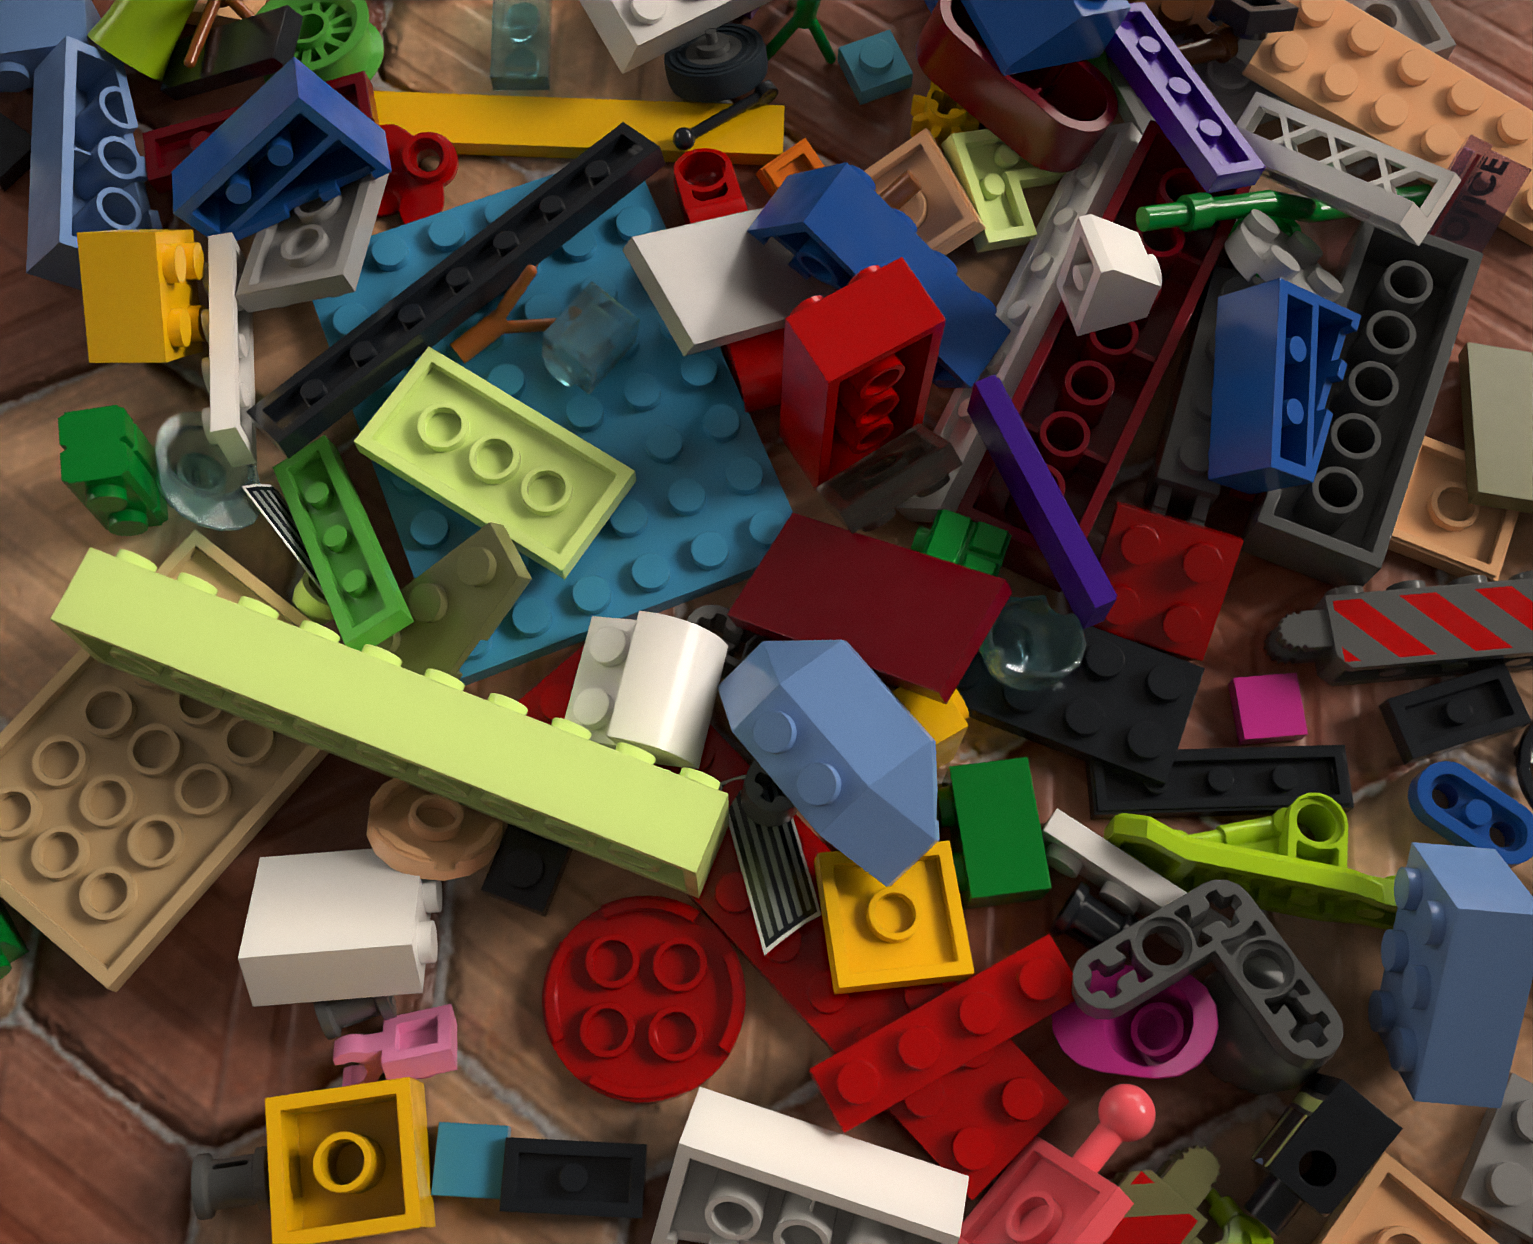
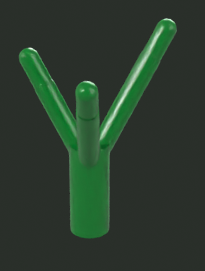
M821 0L788 1L790 7L794 9L793 16L766 45L768 61L798 28L809 29L828 64H833L836 61V55L816 17Z

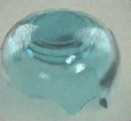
M1045 595L1023 598L1009 597L979 648V653L990 674L1003 685L1013 690L1040 692L1050 688L1080 666L1087 644L1082 624L1076 614L1062 615L1055 612L1048 605Z

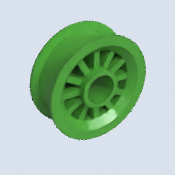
M270 0L257 12V14L288 5L303 16V23L294 57L323 81L333 80L361 71H365L369 80H371L382 63L384 43L379 31L369 22V9L365 0ZM276 73L263 76L265 83Z

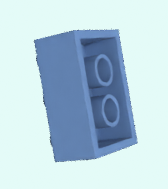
M1411 842L1406 867H1400L1395 877L1394 898L1398 908L1393 929H1387L1382 938L1381 959L1384 973L1380 990H1374L1369 999L1368 1017L1370 1027L1374 1032H1378L1388 1051L1392 1069L1399 1072L1414 1101L1501 1108L1533 980V896L1496 849Z

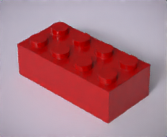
M903 257L883 267L873 265L863 269L849 281L847 286L824 298L821 295L807 298L798 304L790 315L785 318L779 436L816 492L920 436L946 319Z

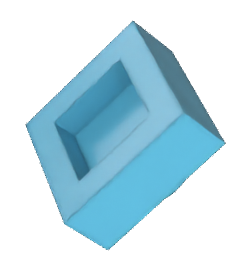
M891 30L839 47L838 63L860 105L911 87L913 72Z

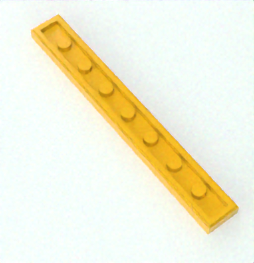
M374 91L379 125L395 124L413 136L422 132L438 133L446 137L453 144L458 155L575 159L622 122L660 146L665 162H676L684 153L701 148L717 149L725 153L730 158L732 164L766 165L783 153L785 105L757 104L698 137L691 149L679 150L673 142L674 132L678 128H692L733 104Z

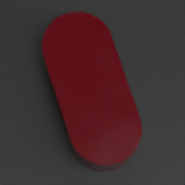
M938 0L916 42L917 61L925 75L1019 156L1042 170L1063 173L1078 168L1086 160L1116 117L1118 100L1114 88L1103 73L1087 60L1003 76L961 0Z

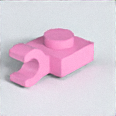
M447 1004L397 1015V1017L389 1020L384 1019L383 1032L367 1035L349 1034L335 1040L333 1052L335 1066L344 1065L349 1062L360 1063L359 1065H351L344 1068L342 1087L377 1082L383 1073L386 1080L404 1077L426 1079L436 1074L457 1070V1022L452 1005Z

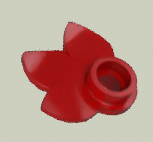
M380 125L386 133L392 172L389 173L377 217H389L400 212L404 224L442 212L445 203L444 187L454 179L459 165L458 155L453 144L446 137L438 133L422 132L413 136L398 125ZM435 156L440 159V163L433 171H423L420 169V164L424 158Z

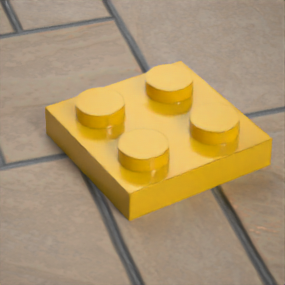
M950 841L937 842L890 887L883 885L840 851L817 854L814 859V867L834 995L964 981L970 979L974 974Z

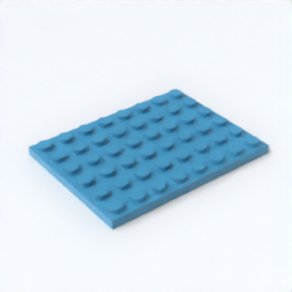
M555 174L372 235L356 291L339 297L312 300L329 347ZM645 181L540 262L537 266L536 276L506 318L507 320L578 317L582 322L580 328L503 334L464 364L449 344L495 310L508 290L507 288L432 347L467 370L635 470L636 474L635 484L565 580L518 551L532 580L488 641L480 640L459 669L463 674L460 681L465 686L585 641L592 616L637 620L639 611L659 613L751 578L793 512L749 412L745 413L744 401L720 347L683 356L622 250L633 236L666 229ZM419 358L352 409L360 432ZM371 460L414 578H417L481 529V527Z

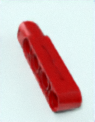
M701 148L686 152L676 160L673 166L675 191L685 225L748 211L732 162L725 153L717 149ZM785 328L721 346L728 368L744 401L745 413H753L781 405Z

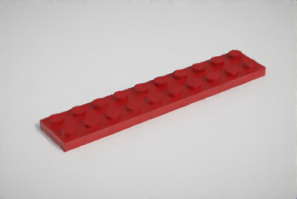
M584 645L518 700L519 703L528 709L526 716L551 725L553 718H565ZM709 724L699 769L695 770L704 772L719 782L746 775L750 765ZM654 764L676 774H680L681 769L684 768ZM732 780L722 788L721 791L728 793L729 808L739 791L742 790L745 780ZM795 814L793 819L821 911L814 859L818 853L832 851ZM729 826L700 897L697 898L687 894L834 1055L958 985L954 981L834 995L822 912L821 916L801 926L764 955ZM1008 1039L886 1109V1112L935 1165L969 1176L966 1198L968 1201H973L1070 1101L1011 1039Z

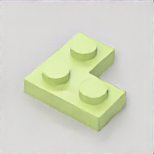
M989 129L952 133L941 144L944 156L986 227L985 230L973 237L977 253L1027 244L1037 235L1022 189L1055 184L1066 172H1049L1033 166Z

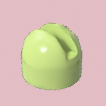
M305 572L295 586L291 601L292 605L311 621L320 625L326 624L334 619L325 595L309 574Z

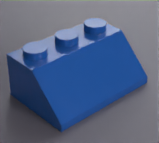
M961 0L1003 76L1100 57L1131 9L1127 0Z

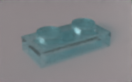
M493 0L490 67L493 91L550 90L552 0Z

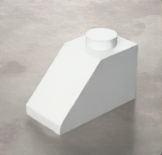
M1088 214L1078 217L1056 285L1077 336L1146 318L1158 291L1162 287V273L1156 257L1153 254H1147L1138 232Z

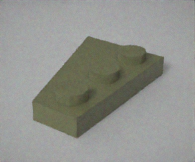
M489 522L402 588L400 591L414 622L376 646L399 657L402 660V668L423 676L428 668L436 669L460 680L463 674L459 669L480 640L488 641L532 580L504 525Z

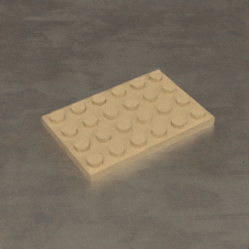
M196 529L156 570V573L175 580L181 572L196 576L213 585L218 590L216 596L237 604L241 596L258 600L279 613L278 620L296 627H300L303 620L311 621ZM81 648L0 732V897L104 987L117 992L329 752L100 663Z

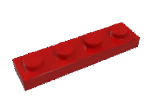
M1047 934L809 1069V1073L839 1129L844 1134L1075 1002L1072 996L1073 972L1051 935Z

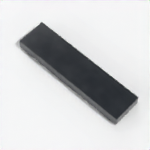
M1345 745L1178 749L1164 787L1146 780L1140 783L1103 768L1102 763L1094 760L1085 762L1091 820L1112 819L1115 815L1121 813L1144 815L1152 818L1273 815L1278 809L1288 808L1299 796L1306 793H1322L1333 798L1341 805L1345 813L1354 808Z

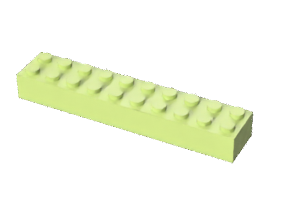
M90 547L50 618L52 622L100 663L392 778H397L430 793L448 798L463 806L697 898L701 895L729 826L728 793L720 791L721 783L704 772L684 767L681 769L680 774H676L655 766L656 758L639 747L619 742L614 750L590 740L591 732L572 721L556 717L553 718L551 725L526 716L528 709L512 698L497 693H490L487 700L463 691L465 688L464 683L445 672L431 668L426 670L424 676L402 668V660L385 649L370 644H365L362 651L350 648L339 643L340 636L318 623L303 620L300 627L293 626L278 620L279 613L258 600L241 596L238 604L216 596L218 590L208 582L182 572L176 580L156 573L158 567L154 563L125 549H119L115 557Z

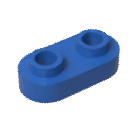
M1451 761L1436 762L1419 772L1412 779L1408 789V801L1412 812L1420 822L1455 846L1496 849L1510 868L1533 857V814L1531 811L1465 766ZM1433 789L1439 790L1446 795L1448 799L1447 809L1439 807L1432 798ZM1490 827L1498 829L1503 834L1505 839L1504 847H1499L1492 842L1489 835Z

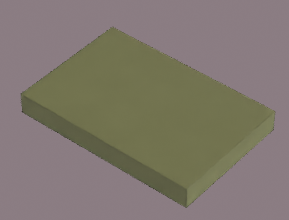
M1467 342L1458 354L1468 503L1533 514V352Z

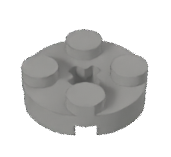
M1252 209L1225 242L1228 257L1248 282L1256 273L1265 282L1282 278L1332 302H1335L1344 292L1340 282L1317 262L1323 256V252L1310 237L1300 231H1295L1289 237L1262 211Z

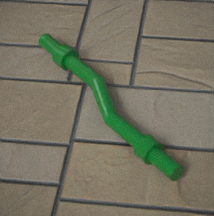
M1429 184L1396 188V193L1413 201L1420 208L1431 192L1432 187ZM1263 190L1212 197L1207 192L1181 195L1173 203L1138 208L1136 224L1142 232L1179 227L1183 232L1209 229L1213 226L1214 222L1245 218L1252 209L1262 211L1269 216L1306 223L1353 217L1311 198L1273 190Z

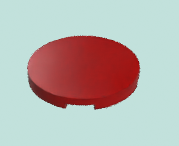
M652 895L625 897L600 906V909L580 921L567 934L564 940L559 942L553 952L546 970L542 989V1012L546 1032L551 1045L566 1068L579 1081L595 1092L614 1100L635 1104H652L672 1100L695 1090L709 1080L722 1067L735 1047L742 1029L746 1007V988L742 967L736 951L721 930L692 906L678 900Z

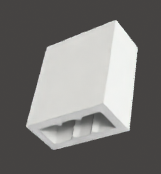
M373 849L260 857L238 956L252 1006L423 993L425 965L427 963H436L437 931L435 922L433 920L430 921L431 913L441 912L442 910L441 881L420 879V876L396 871L380 859Z

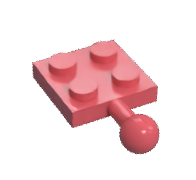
M1118 1084L1108 1089L1101 1097L1098 1106L1100 1123L1072 1157L1040 1137L1035 1136L1015 1157L962 1222L958 1244H1103L1134 1203L1119 1186L1104 1178L1098 1172L1122 1142L1138 1141L1151 1131L1155 1122L1156 1111L1150 1096L1143 1089L1132 1084Z

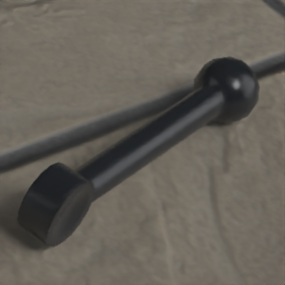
M771 80L763 81L755 88L753 94L692 128H678L673 135L675 146L679 150L691 149L698 137L759 103L760 105L771 103L778 95L777 87Z

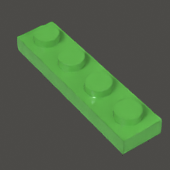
M323 435L302 448L291 458H287L275 465L273 470L344 644L350 648L362 651L365 644L376 646L413 623L414 620L338 448L326 435Z

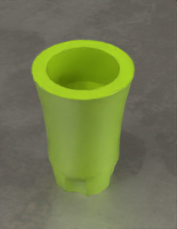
M115 0L87 36L122 62L162 82L175 45L199 0Z

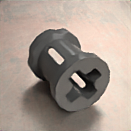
M394 995L313 1002L320 1027L328 1040L340 1037L343 1028L381 1015L385 1020L397 1017Z
M267 1146L257 1147L254 1154L213 1159L210 1153L197 1154L194 1157L191 1170V1195L194 1212L199 1220L212 1219L218 1210L257 1205L259 1210L270 1209Z

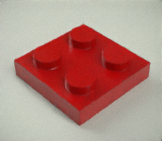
M1117 501L1098 559L1117 594V598L1104 621L1093 625V627L1122 638L1203 661L1244 540L1239 536Z

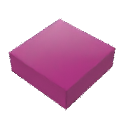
M1297 673L1237 677L1228 683L1239 745L1302 740L1308 735Z

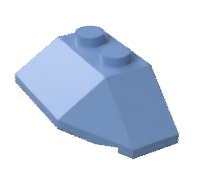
M762 641L717 686L731 730L822 838L886 887L892 886L939 841V820H936L938 792L936 741L847 641Z

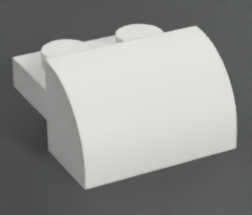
M639 611L637 620L592 616L564 719L572 721L590 731L592 734L591 741L614 750L617 743H627L652 754L656 758L654 764L699 769L728 645L719 636L701 626L664 614Z

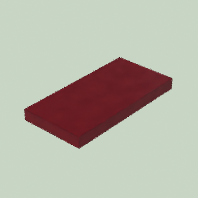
M792 512L727 615L735 626L774 641L845 640L882 681L947 704L1011 596L1012 590L1006 579Z

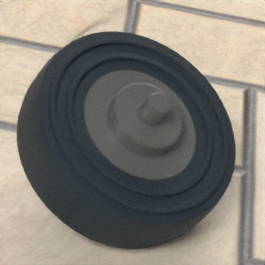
M725 23L717 28H709L705 30V34L665 53L664 65L668 83L676 95L689 101L706 103L733 99L753 90L764 80L767 74L768 59L766 46L759 32L745 25Z

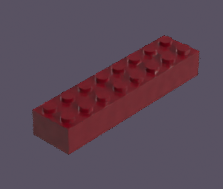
M1151 119L1102 216V219L1138 232L1147 254H1153L1160 265L1162 287L1158 291L1149 314L1143 319L1077 336L1064 302L1061 299L1011 399L1086 539L1236 219L1214 222L1213 226L1209 229L1183 232L1179 227L1146 232L1138 229L1136 224L1138 208L1173 203L1181 195L1206 192L1170 140L1164 135L1157 122ZM1251 186L1209 194L1212 197L1248 193ZM986 450L955 513L969 517L975 523L981 521L1009 531L1012 537L1002 567L1061 593L1060 585L988 450Z

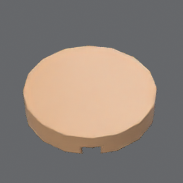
M393 778L382 784L370 801L366 836L374 853L392 869L401 873L420 876V879L447 881L470 876L489 864L500 845L503 821Z

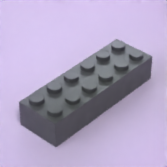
M1363 221L1360 222L1342 252L1334 275L1344 289V292L1334 303L1360 314L1361 319L1357 332L1346 334L1339 359L1342 358L1347 363L1343 381L1332 383L1325 409L1331 411L1333 416L1314 483L1257 493L1241 536L1244 540L1241 551L1334 587L1347 585L1363 587L1381 569L1484 255L1483 253L1427 234L1421 244L1417 246Z

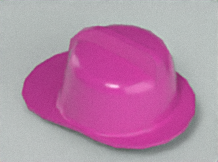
M1125 965L1124 969L1106 978L1098 970L1092 971L1091 986L1088 991L1093 994L1096 991L1103 990L1109 998L1116 997L1117 981L1123 975L1134 970V967ZM1136 972L1138 982L1146 981ZM1191 975L1186 976L1123 1015L1110 1020L1095 1019L1085 1014L1075 1002L1052 1014L1053 1033L1062 1051L1078 1065L1102 1073L1148 1079L1179 1077L1197 1067L1213 1048L1219 1028L1217 1005L1207 987Z

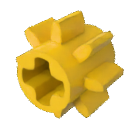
M932 81L927 97L916 94L913 96L910 112L913 116L910 131L911 137L927 128L941 151H943L941 144L952 133L979 130L980 122Z

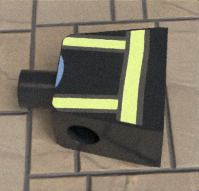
M1316 1073L1306 1081L1253 1153L1251 1160L1268 1175L1243 1207L1277 1236L1280 1235L1303 1204L1325 1218L1334 1211L1403 1128L1343 1079ZM1311 1151L1313 1158L1312 1166L1308 1172L1300 1175L1299 1162L1306 1153Z

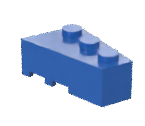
M293 57L172 171L173 214L207 238L211 235L232 232L236 241H239L290 218L289 210L318 197H321L323 202H326L341 195L340 187L369 174H372L374 179H377L392 172L385 130L297 58Z
M1282 278L1218 297L1214 377L1211 393L1212 414L1210 448L1208 451V480L1249 495L1314 483L1333 416L1331 411L1325 409L1332 383L1343 381L1347 363L1342 358L1339 359L1346 334L1357 332L1361 319L1360 314Z

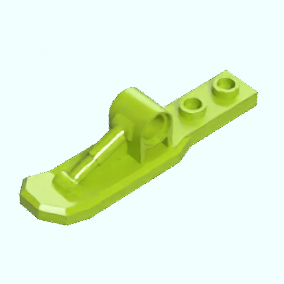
M1306 793L1299 796L1288 808L1278 809L1272 816L1219 825L1215 830L1189 835L1182 830H1174L1150 816L1127 813L1115 815L1104 829L1103 838L1187 893L1203 883L1215 879L1229 880L1240 885L1248 892L1261 910L1317 921L1355 923L1386 930L1393 929L1398 908L1394 898L1396 875L1381 878L1347 868V816L1340 804L1322 793ZM1297 823L1308 827L1315 836L1316 842L1305 837L1298 828Z

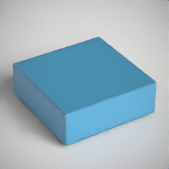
M439 1122L431 1195L500 1199L506 1137H511V1127L505 1125Z

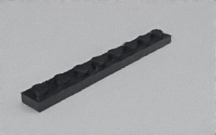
M622 122L256 403L246 413L256 427L288 459L419 358L428 346L432 348L515 283L526 266L538 265L665 166L666 163L660 146Z

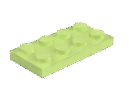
M429 346L354 440L361 454L482 528L489 522L504 525L519 552L564 580L636 482L635 470Z

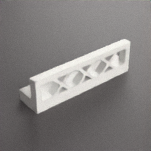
M1257 91L1235 125L1266 166L1261 174L1262 177L1417 246L1421 244L1461 182V179L1455 172ZM1265 113L1280 118L1283 136L1274 140H1268L1253 132ZM1293 124L1302 128L1294 131ZM1323 136L1328 138L1331 156L1317 161L1299 153L1297 145ZM1341 144L1349 147L1350 149L1342 152ZM1371 156L1378 159L1382 177L1366 182L1348 174L1345 166ZM1391 165L1402 170L1392 173ZM1419 178L1436 183L1420 208L1413 201L1397 195L1395 187Z

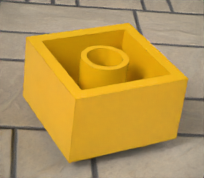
M193 229L77 232L89 363H163L203 351L202 342L207 340L202 328L201 312L206 307L199 305L197 280H201L204 275V254L200 243L194 242Z
M411 1077L265 1098L272 1244H328L436 1227L433 1195H431L432 1175L423 1082Z

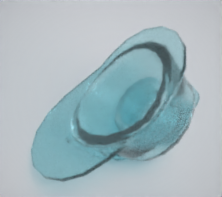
M182 412L168 418L158 430L155 442L157 465L155 480L162 498L182 517L202 527L218 531L240 530L254 524L261 512L241 486L260 484L257 464L232 467L219 445H211L207 440L203 428L202 412Z

